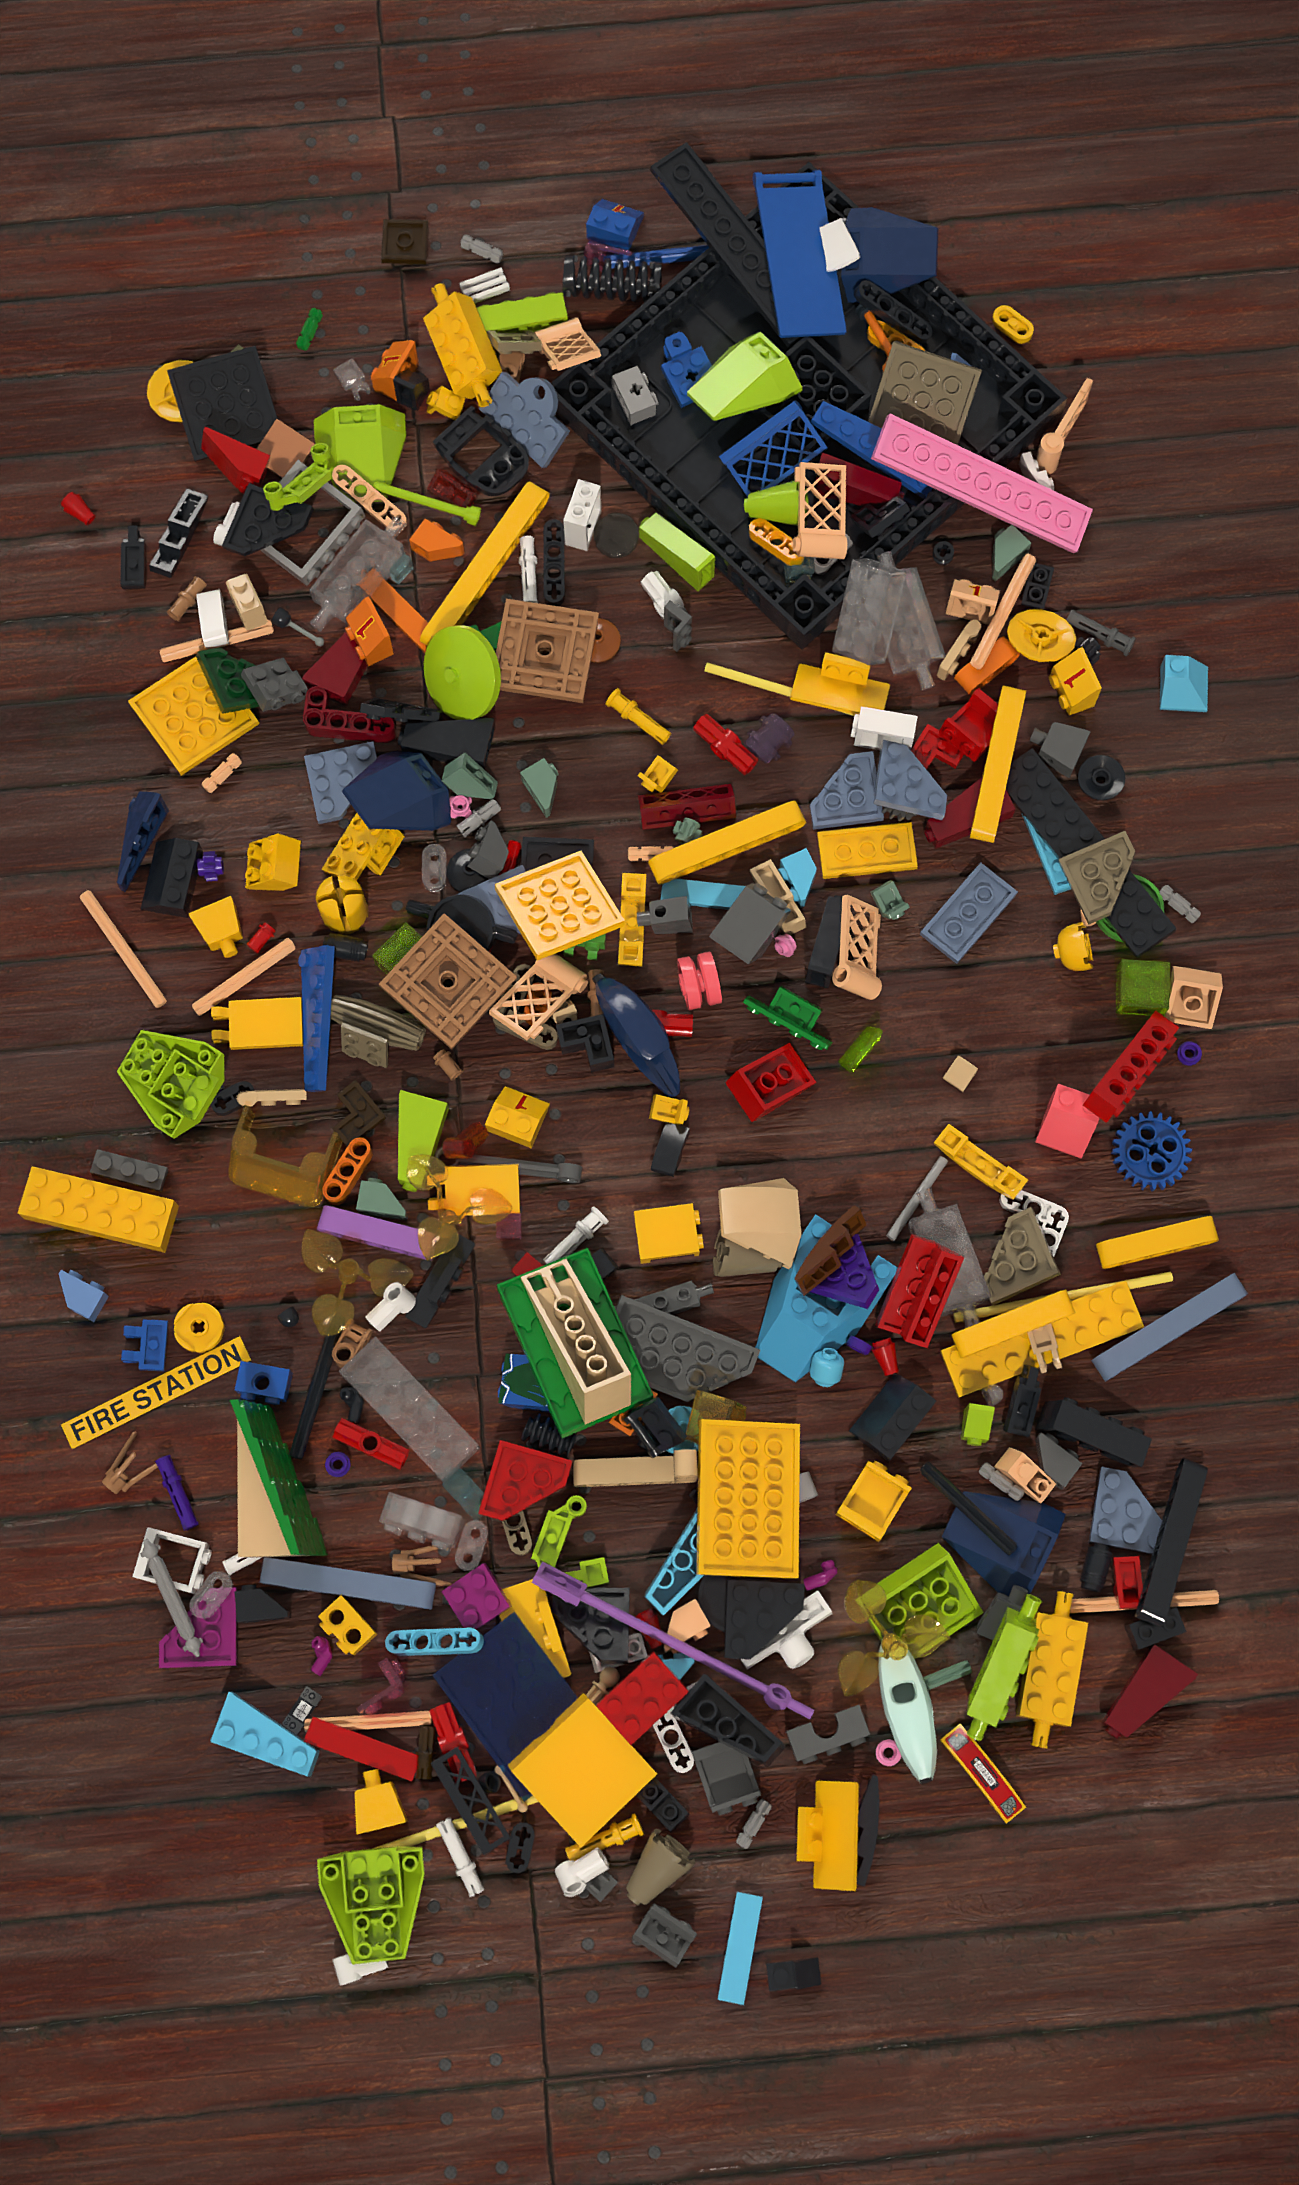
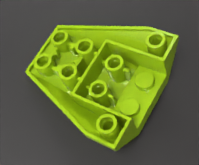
M759 332L731 346L687 391V395L713 421L783 402L801 392L802 386L788 357Z
M383 405L334 407L314 419L315 443H325L329 446V461L331 465L329 470L331 475L335 467L346 465L372 487L374 482H381L391 486L406 440L405 414ZM338 472V480L341 481L342 479H344L345 481H347L349 483V486L346 488L350 489L352 483L355 482L357 479L354 478L351 482L347 478L348 472ZM332 478L331 482L333 486L341 493H343L345 496H347L349 499H351L353 502H355L350 496H348L344 491H342L338 486H336ZM358 485L354 489V494L357 497H364L367 494V489L363 485ZM379 492L386 499L388 498V494Z
M141 1030L118 1068L117 1073L154 1126L175 1139L200 1123L225 1081L224 1054L203 1041Z
M383 1847L347 1851L318 1858L319 1887L352 1965L405 1959L425 1875L422 1847Z

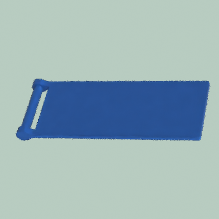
M813 170L810 173L783 174L754 172L753 185L756 190L779 336L787 338L844 335L846 333V325L837 271L827 272L826 258L820 233V227L829 224L822 187L821 170ZM812 182L814 185L809 187L763 188V184Z

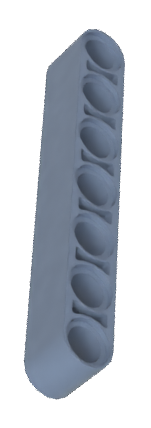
M1233 1273L1091 1361L1106 1382L1248 1295V1292L1236 1274Z
M266 1557L263 1560L259 1582L272 1586L338 1596L342 1595L424 1609H432L436 1583Z

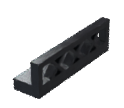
M458 1746L431 1763L484 1856L511 1839ZM457 1755L461 1762L459 1774L449 1772L443 1762ZM463 1769H465L469 1777L462 1775ZM451 1776L458 1777L456 1784ZM461 1778L470 1780L474 1784L472 1797L462 1795L459 1791ZM477 1791L481 1796L482 1800L475 1798ZM465 1799L471 1800L470 1806H468ZM474 1801L486 1805L488 1810L485 1820L474 1817L472 1813ZM490 1814L496 1823L488 1821ZM478 1822L484 1823L483 1830ZM487 1824L497 1826L503 1837L490 1844L485 1836Z

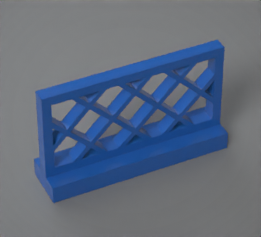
M793 401L719 457L726 464L748 497L751 493L748 488L750 478L762 480L761 490L774 487L793 474L795 467H799L800 462L808 463L828 447L803 412L798 401ZM799 416L805 423L804 434L791 432L792 421ZM788 425L787 431L781 430ZM809 429L813 435L807 434V430ZM777 432L787 433L785 447L772 445L773 436ZM790 434L803 436L801 450L788 448ZM806 437L815 438L821 447L814 452L804 451ZM769 439V445L762 444ZM758 446L768 447L766 461L753 459L754 451ZM771 448L784 450L782 464L769 462ZM787 451L800 453L798 464L795 466L785 465ZM751 452L750 458H744L747 454ZM803 454H809V456L803 459ZM739 460L749 461L747 475L739 474L733 465ZM752 462L765 464L763 478L750 476ZM768 465L781 467L780 477L776 480L766 478ZM784 467L791 468L784 473ZM741 477L746 478V483H744ZM766 481L772 482V483H770L769 485H767V486L765 487V482H766Z

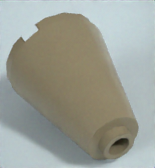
M721 1229L719 1230L714 1249H717V1255L713 1257V1272L715 1276L727 1277L776 1272L777 1268L782 1266L781 1262L773 1258L767 1259L763 1257V1253L751 1247L746 1249L722 1237Z
M655 1829L651 1833L626 1886L629 1892L627 1894L628 1898L637 1905L649 1903L695 1865L694 1859L690 1861L687 1858L690 1855L689 1851L669 1834L665 1838L659 1835L662 1831L659 1829Z

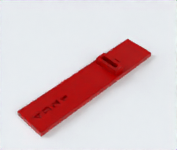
M312 1717L303 1742L409 1781L413 1780L417 1769L418 1755L316 1717Z

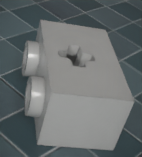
M638 366L612 376V387L630 425L656 415V405H658L655 393H650L647 387L649 382L646 374L641 373Z

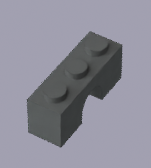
M860 1705L834 1714L837 1730L828 1739L817 1736L811 1722L786 1731L795 1760H802L804 1765L818 1760L816 1754L826 1751L827 1755L842 1751L841 1745L850 1742L853 1747L866 1742L865 1736L870 1735Z

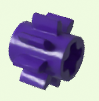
M215 851L203 852V858L197 859L199 876H204L206 882L218 881V876L224 874L223 858L217 857Z

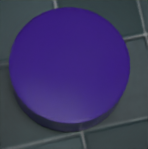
M850 1335L846 1342L848 1347L863 1355H868L872 1349V1346L852 1335Z

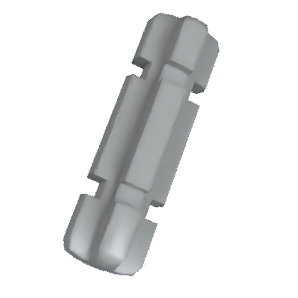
M464 235L461 240L462 248L466 250L472 249L471 252L486 259L490 257V260L495 263H499L503 257L502 250L496 247L492 249L491 245L478 239L474 241L473 237L469 235Z
M1163 886L1159 891L1163 900L1169 901L1168 904L1181 915L1185 914V918L1194 923L1200 917L1201 912L1195 907L1192 908V904L1177 892L1173 893L1174 890L1170 886Z
M989 1463L983 1464L980 1468L979 1473L984 1478L990 1479L989 1481L1006 1494L1009 1493L1008 1495L1015 1501H1019L1024 1495L1025 1491L1020 1486L1014 1485L1012 1480L998 1470L995 1471V1468Z
M764 1799L759 1800L755 1807L757 1808L756 1811L752 1812L743 1827V1833H740L736 1839V1843L745 1849L750 1846L753 1841L751 1838L755 1837L765 1820V1814L768 1815L772 1808V1805Z

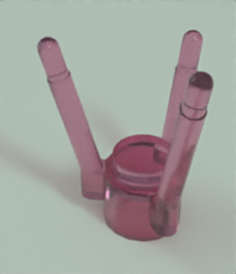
M591 240L588 241L584 250V256L589 259L588 265L590 266L592 265L593 257H598L599 261L602 262L606 252L632 255L634 253L625 249L604 246ZM599 264V270L602 272L603 266Z

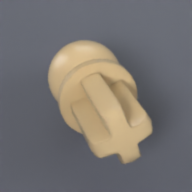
M610 1666L604 1668L600 1672L599 1683L592 1682L594 1685L586 1696L595 1706L608 1693L606 1689L614 1687L619 1682L620 1674L616 1668Z

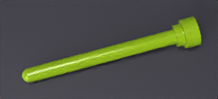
M381 482L373 483V488L378 492L464 517L463 520L467 521V524L474 526L478 524L481 514V508L467 506L463 508Z

